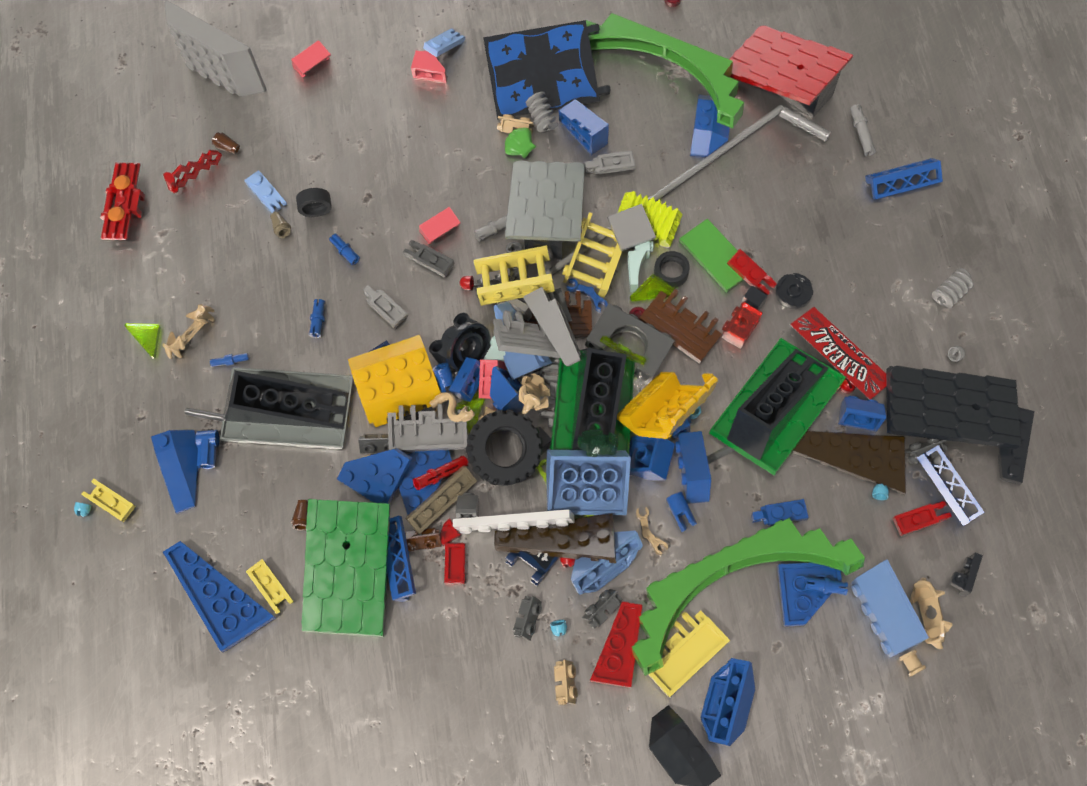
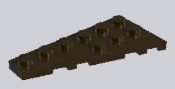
M807 431L792 451L796 455L816 460L820 464L837 468L838 471L859 479L883 484L901 495L906 494L904 437Z
M613 513L574 519L575 523H568V526L550 524L546 528L529 526V529H518L516 527L510 528L508 531L496 530L494 547L496 551L519 553L521 551H528L531 555L547 553L551 557L569 559L586 557L591 558V561L599 562V559L609 560V563H616Z

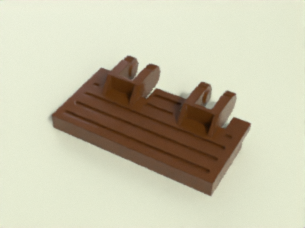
M675 289L665 302L663 301L667 294L660 291L640 316L639 320L645 324L653 325L661 333L669 334L675 340L673 343L675 347L700 364L722 335L716 329L712 335L709 334L719 319L715 317L707 328L701 324L709 316V312L705 311L694 324L698 318L687 308H684L679 313L680 309L687 302L688 297H682L677 306H675L671 302L677 297L679 291Z
M565 291V301L572 321L568 323L574 338L588 337L592 331L591 300H583L584 308H581V292L576 291V305H569L570 293ZM533 313L529 321L523 319L525 323L538 324Z

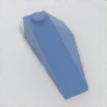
M509 302L493 306L496 319H501L503 322V312L507 310L510 311L514 321L516 311ZM506 351V355L503 356L512 380L534 373L552 363L547 356Z

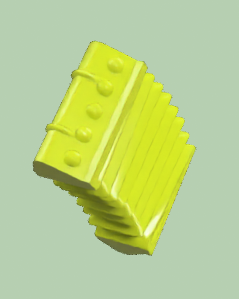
M635 191L626 192L621 200L618 212L642 204L656 236L654 241L658 239L660 246L671 247L683 214L678 208L672 211V205L667 207L666 202L661 205L660 199L655 202L654 197L648 200L646 195L642 199L641 194L636 196Z

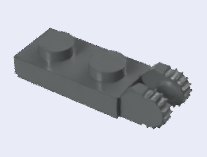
M411 240L409 245L418 252L414 253L408 249L403 251L407 258L443 277H446L455 264L453 259L414 240Z

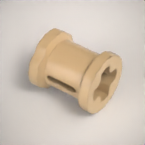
M916 649L899 657L900 661H903L908 668L910 677L926 669V666L922 665L918 659Z

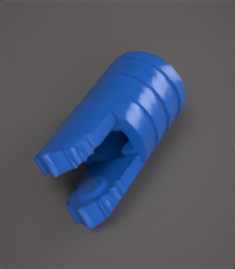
M442 363L433 367L441 393L447 392L445 387L451 386L454 381L449 364Z
M682 492L675 493L666 499L682 532L687 529L682 515H686L692 526L697 524Z

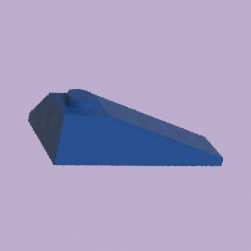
M169 430L151 436L155 454L175 513L196 507V480L199 468L197 467L198 448L196 446L195 430Z

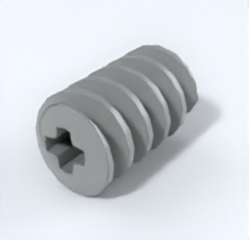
M545 92L535 93L526 101V106L529 107L528 110L531 113L534 124L537 126L538 132L551 131L559 125L557 122L553 123L556 120L555 116L550 117L553 114V110H548L551 105L545 104L548 98H542Z
M958 268L951 277H948L941 286L933 291V299L940 305L949 308L953 307L959 298H962L969 289L973 288L974 284L970 273L964 268Z

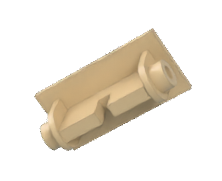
M504 114L503 117L498 116L501 123H498L497 130H500V132L510 134L514 128H529L532 136L533 129L530 126L534 127L535 125L531 122V119L521 117L520 120L513 119L514 116Z
M563 660L556 662V666H554L555 682L562 681V685L555 686L556 701H558V705L576 704L578 696L574 680L576 668L572 661Z

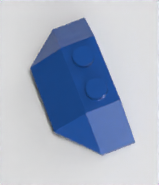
M698 94L690 156L706 158L728 142L730 127L717 122V109L711 96Z
M731 658L726 665L721 667L711 677L700 717L708 739L711 742L731 746L745 731L755 693L753 668L750 661Z

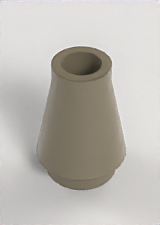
M273 212L270 218L274 234L279 238L289 236L291 225L281 216L280 212Z

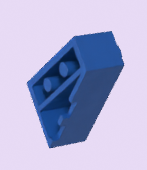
M575 99L559 110V121L591 155L608 144L609 124Z
M702 431L678 433V441H675V451L679 453L678 468L681 469V484L684 488L686 502L688 504L709 502L711 474Z

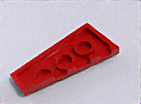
M621 603L590 682L631 688L635 664L632 646L638 641L639 617L642 612L641 604Z

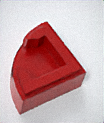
M450 518L443 524L440 540L443 546H445V543H450L460 537L457 529L453 527V522Z

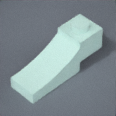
M653 240L635 246L634 251H628L630 293L638 292L639 272L645 259H649L650 252H653Z

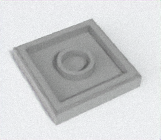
M642 204L607 217L621 251L656 238Z

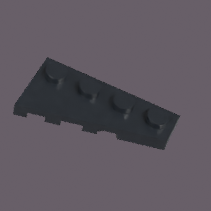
M1018 407L1021 446L1017 449L998 447L1000 480L1021 485L1023 483L1035 411Z

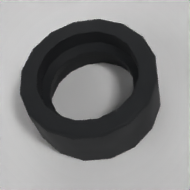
M308 188L302 190L296 196L297 210L305 217L323 216L332 209L330 193L325 189Z
M676 251L662 253L656 259L654 266V276L657 282L667 288H677L683 285L689 275V261L683 254ZM671 261L676 262L682 266V274L676 278L666 277L661 272L662 264Z

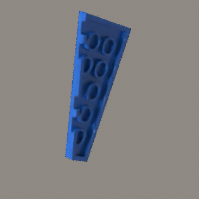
M181 541L163 551V554L222 653L276 618Z

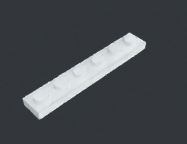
M570 510L453 519V527L462 534H470L473 530H479V532H490L491 529L508 531L512 527H517L518 529H529V526L546 528L550 524L568 526V523H575L574 514Z

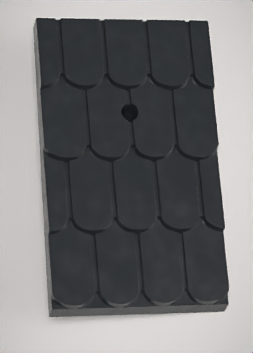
M889 366L886 369L887 434L1015 449L1021 446L1016 380L988 375L984 377L966 373L956 374L903 366Z

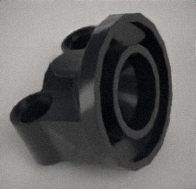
M467 313L456 315L453 320L454 325L445 330L441 340H435L429 346V352L438 364L448 363L452 369L458 372L466 357L480 362V360L484 359L491 346V336L488 328L471 319Z

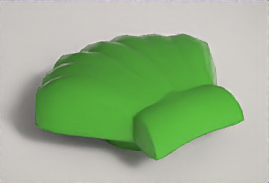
M529 128L515 129L505 140L506 154L521 155L524 159L536 147L532 143L531 130Z

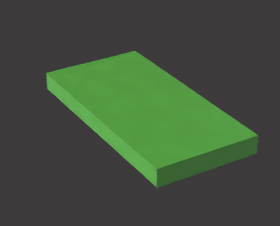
M708 218L679 238V242L726 293L744 281L727 264L737 252L736 248Z

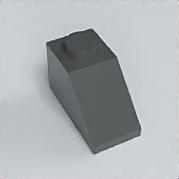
M474 493L458 495L456 503L457 519L479 517L478 495Z

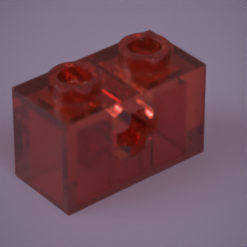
M745 302L740 307L736 306L731 314L733 318L731 321L727 320L722 327L724 331L722 338L742 349L760 322L763 312Z

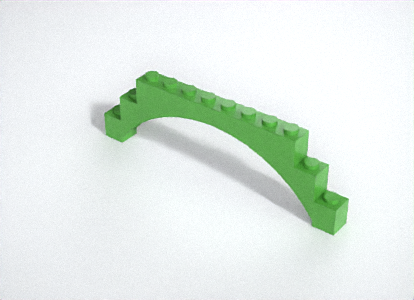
M613 13L610 14L601 26L599 25V34L589 35L591 50L628 49L646 52L665 58L688 71L705 87L717 109L718 123L733 129L742 117L744 102L735 98L738 93L739 81L729 78L732 74V60ZM586 20L587 27L596 24Z
M790 518L784 521L779 520L772 527L761 529L749 538H742L737 544L726 546L720 552L708 555L696 564H689L685 569L673 572L661 581L652 582L646 588L654 610H647L639 617L640 626L648 639H641L632 646L633 655L644 676L662 668L664 646L677 618L702 590L729 573L760 563L799 561L828 566L843 571L846 576L864 567L865 557L851 538L846 541H839L833 547L820 528L815 531L810 530L804 536H801Z

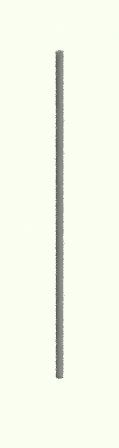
M783 105L773 109L649 197L648 200L654 197L655 202L780 114L784 108ZM597 234L590 240L599 243L607 236ZM582 245L578 253L583 254L590 247ZM574 251L548 269L546 275H554L564 268L566 264L568 265L571 262Z

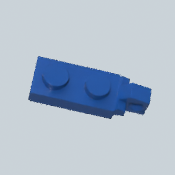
M804 499L765 505L760 507L761 511L752 512L751 515L752 523L763 521L764 525L773 526L777 521H784L788 518L792 522L804 521L809 518Z

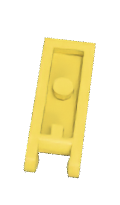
M93 478L91 482L96 485L95 489L90 495L84 491L81 495L124 523L136 506Z
M263 559L246 571L276 614L280 613L276 605L285 598L289 604L294 602Z

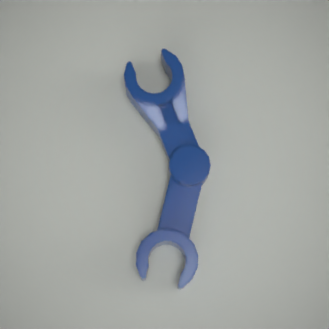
M569 279V283L575 286L570 287L566 285L567 291L571 293L580 291L587 294L593 300L595 309L599 313H601V308L598 305L603 304L605 308L607 307V301L597 295L593 287H587L578 284L575 279Z

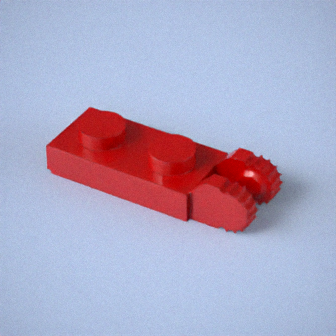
M741 249L727 262L750 286H754L767 296L769 290L760 284L761 280L771 288H775L777 285L775 280L768 276Z
M942 501L933 505L928 504L894 516L892 519L900 537L951 518L950 512L937 516L935 510L944 508L946 502Z

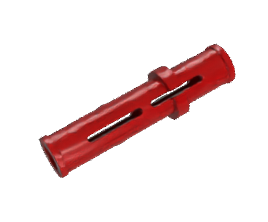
M461 455L436 469L427 470L426 474L413 479L414 487L417 490H421L430 484L438 483L440 479L453 474L462 466L467 467V458Z

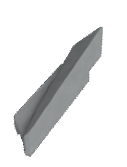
M543 287L525 295V302L564 364L570 366L580 361L581 352L563 308L556 299L551 300Z

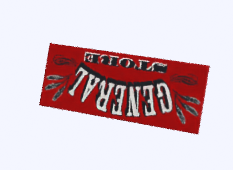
M815 307L790 324L869 400L887 386L886 373Z

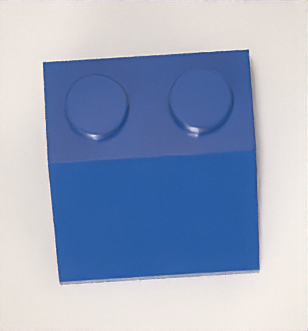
M496 366L492 368L490 397L494 401V407L497 410H513L515 413H521L524 404L519 401V390L522 384L518 379L512 380L509 371Z
M856 396L844 397L841 402L838 425L877 432L886 420L884 404L878 403L876 400L866 401Z
M632 436L629 444V455L631 457L630 475L651 481L666 480L675 444L668 439Z

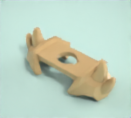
M199 304L198 309L186 314V317L194 319V322L182 336L179 335L176 339L172 331L169 333L167 343H163L162 346L165 348V352L170 359L173 358L172 353L182 358L183 356L179 349H185V345L205 323L208 324L207 320L215 322L214 317L208 313L214 312L213 308Z
M535 373L524 376L519 390V401L524 404L522 414H527L531 409L537 411L549 407L546 396H551L550 389L545 385L544 379Z
M923 577L913 584L910 602L911 604L916 601L919 603L924 629L929 637L925 642L942 650L945 633L952 627V623L943 619L938 598L944 595L945 592L936 590L932 583ZM930 605L937 611L934 619H929L926 614Z

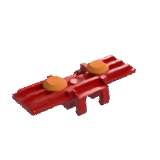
M115 162L112 182L105 191L107 195L104 211L100 216L104 220L101 234L102 240H127L132 214L136 215L137 218L142 217V211L138 208L139 198L141 201H144L145 194L136 188L140 163ZM114 196H116V198H115V204H114V207L112 208L113 199H114Z

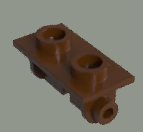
M435 527L425 529L421 532L422 535L418 536L416 531L405 532L409 552L441 547L440 530L435 529Z

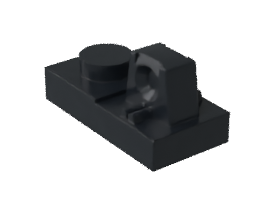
M975 552L970 557H966L963 563L964 574L958 572L952 574L950 585L959 589V595L966 597L972 592L983 555Z

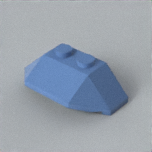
M635 530L615 532L616 563H609V560L599 559V562L591 561V558L586 557L575 559L571 581L579 595L600 590L630 566L638 550H641L643 547L640 537Z

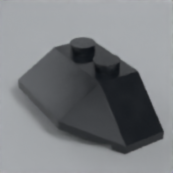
M669 705L652 717L648 748L675 784L709 786L721 777L711 756L684 720Z

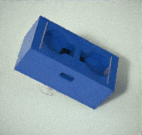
M466 357L459 372L453 373L454 381L449 391L459 399L471 402L479 386L480 362L476 359Z

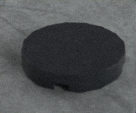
M799 273L784 275L779 279L775 288L778 301L790 309L805 307L813 295L811 281Z

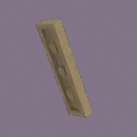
M462 466L405 519L420 534L457 500L458 495H463L477 480L466 466Z

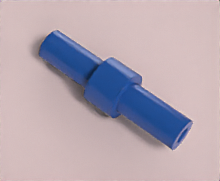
M248 353L224 355L222 358L210 359L211 367L225 364L226 366L235 365L236 362L249 360Z

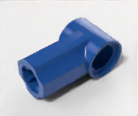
M218 430L196 432L198 468L212 469L215 467L216 447L219 446L220 442Z

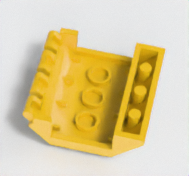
M420 335L348 359L369 424H374L375 428L388 423L386 419L388 413H396V420L399 419V406L403 405L405 417V411H408L410 415L411 405H415V412L423 410L422 405L425 404L429 408L431 407L429 402L440 394Z
M660 372L617 414V420L637 436L667 439L706 401V398L713 392L718 378L713 374L704 373L702 375L705 382L704 386L680 385L675 372Z

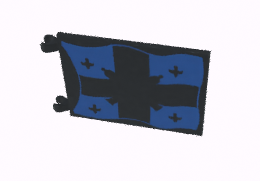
M586 20L483 37L497 120L498 116L503 117L504 114L514 117L531 114L528 110L529 107L526 106V101L538 92H545L542 98H548V101L545 103L551 105L548 110L561 109L575 99L583 105L600 102L599 95H609L611 91L609 85L597 86L589 35L599 34V24L587 27Z

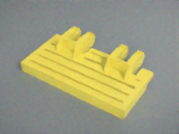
M701 610L694 616L700 623L699 625L688 613L684 612L681 614L684 621L693 630L688 633L676 621L674 627L678 632L665 644L670 652L668 653L664 648L662 655L663 667L648 674L669 698L730 641Z

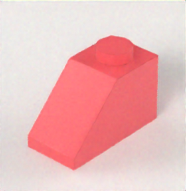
M416 50L411 65L413 78L446 83V70L438 59L427 51Z

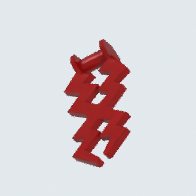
M209 150L207 154L202 153L197 162L188 161L186 166L180 164L173 173L165 172L163 176L169 191L174 194L177 193L179 188L186 186L188 179H196L200 170H209L211 165H218L222 154L217 150ZM212 155H217L216 158L212 160ZM181 172H184L182 179H180Z

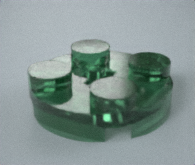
M586 430L582 432V436L579 435L578 437L579 448L586 451V455L589 457L605 454L615 455L617 453L619 439L613 433L609 432V435L603 434V430Z

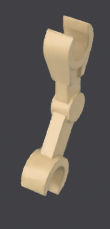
M645 507V516H641L639 508H637L636 517L641 523L642 537L650 542L657 555L662 556V552L657 547L662 545L668 550L667 543L655 537L649 530L647 520L649 516L648 508Z

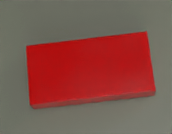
M445 543V584H465V543Z

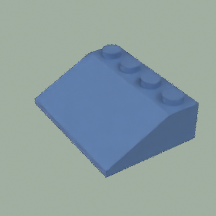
M547 450V511L570 510L574 515H602L613 513V515H627L630 455L626 451Z
M888 560L881 562L851 582L854 595L859 597L862 603V611L866 616H869L872 622L871 628L876 635H879L882 641L881 647L890 658L912 649L929 638Z

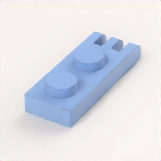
M451 28L425 42L423 49L438 57L463 43L466 37L460 36L459 32H455Z
M259 170L244 180L271 213L275 212L273 206L277 210L281 209V206L278 204L279 202L283 206L287 205V202Z

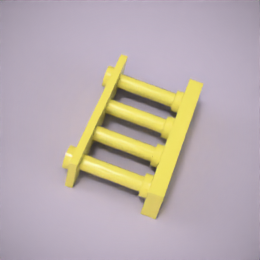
M589 212L587 219L583 217L581 241L577 243L570 264H566L562 275L565 276L563 282L567 283L569 276L593 284L599 289L598 295L604 298L608 292L622 251L618 246L613 231L591 223L590 220L593 213ZM589 229L614 239L616 242L615 247L612 246L610 248L584 238L586 230ZM581 244L608 254V257H611L610 262L603 263L578 253ZM575 260L603 270L602 272L605 273L604 278L598 279L572 269Z
M547 245L473 260L477 275L482 274L483 287L477 288V295L481 306L524 298L525 295L541 287L547 293L554 292L552 275H546L544 261L550 260ZM537 263L539 276L527 278L526 265ZM518 267L520 280L509 282L507 269ZM500 270L502 283L491 285L489 272Z

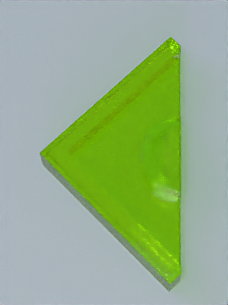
M652 274L630 296V300L634 302L655 299L660 291L669 297L675 288Z
M125 324L126 329L153 359H156L161 327L155 324Z
M605 335L600 339L601 343L614 352L627 354L626 359L644 366L647 360L645 357L631 352L632 350L620 343H615Z
M479 392L474 394L471 402L462 400L456 405V411L462 410L466 406L468 411L473 410L475 413L474 417L466 422L469 433L478 422L485 400L484 398H478Z

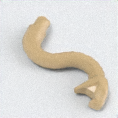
M449 392L440 393L429 402L435 408L438 406L437 404L449 401L447 415L453 422H467L475 415L474 411H468L466 406L459 414H455L457 400Z

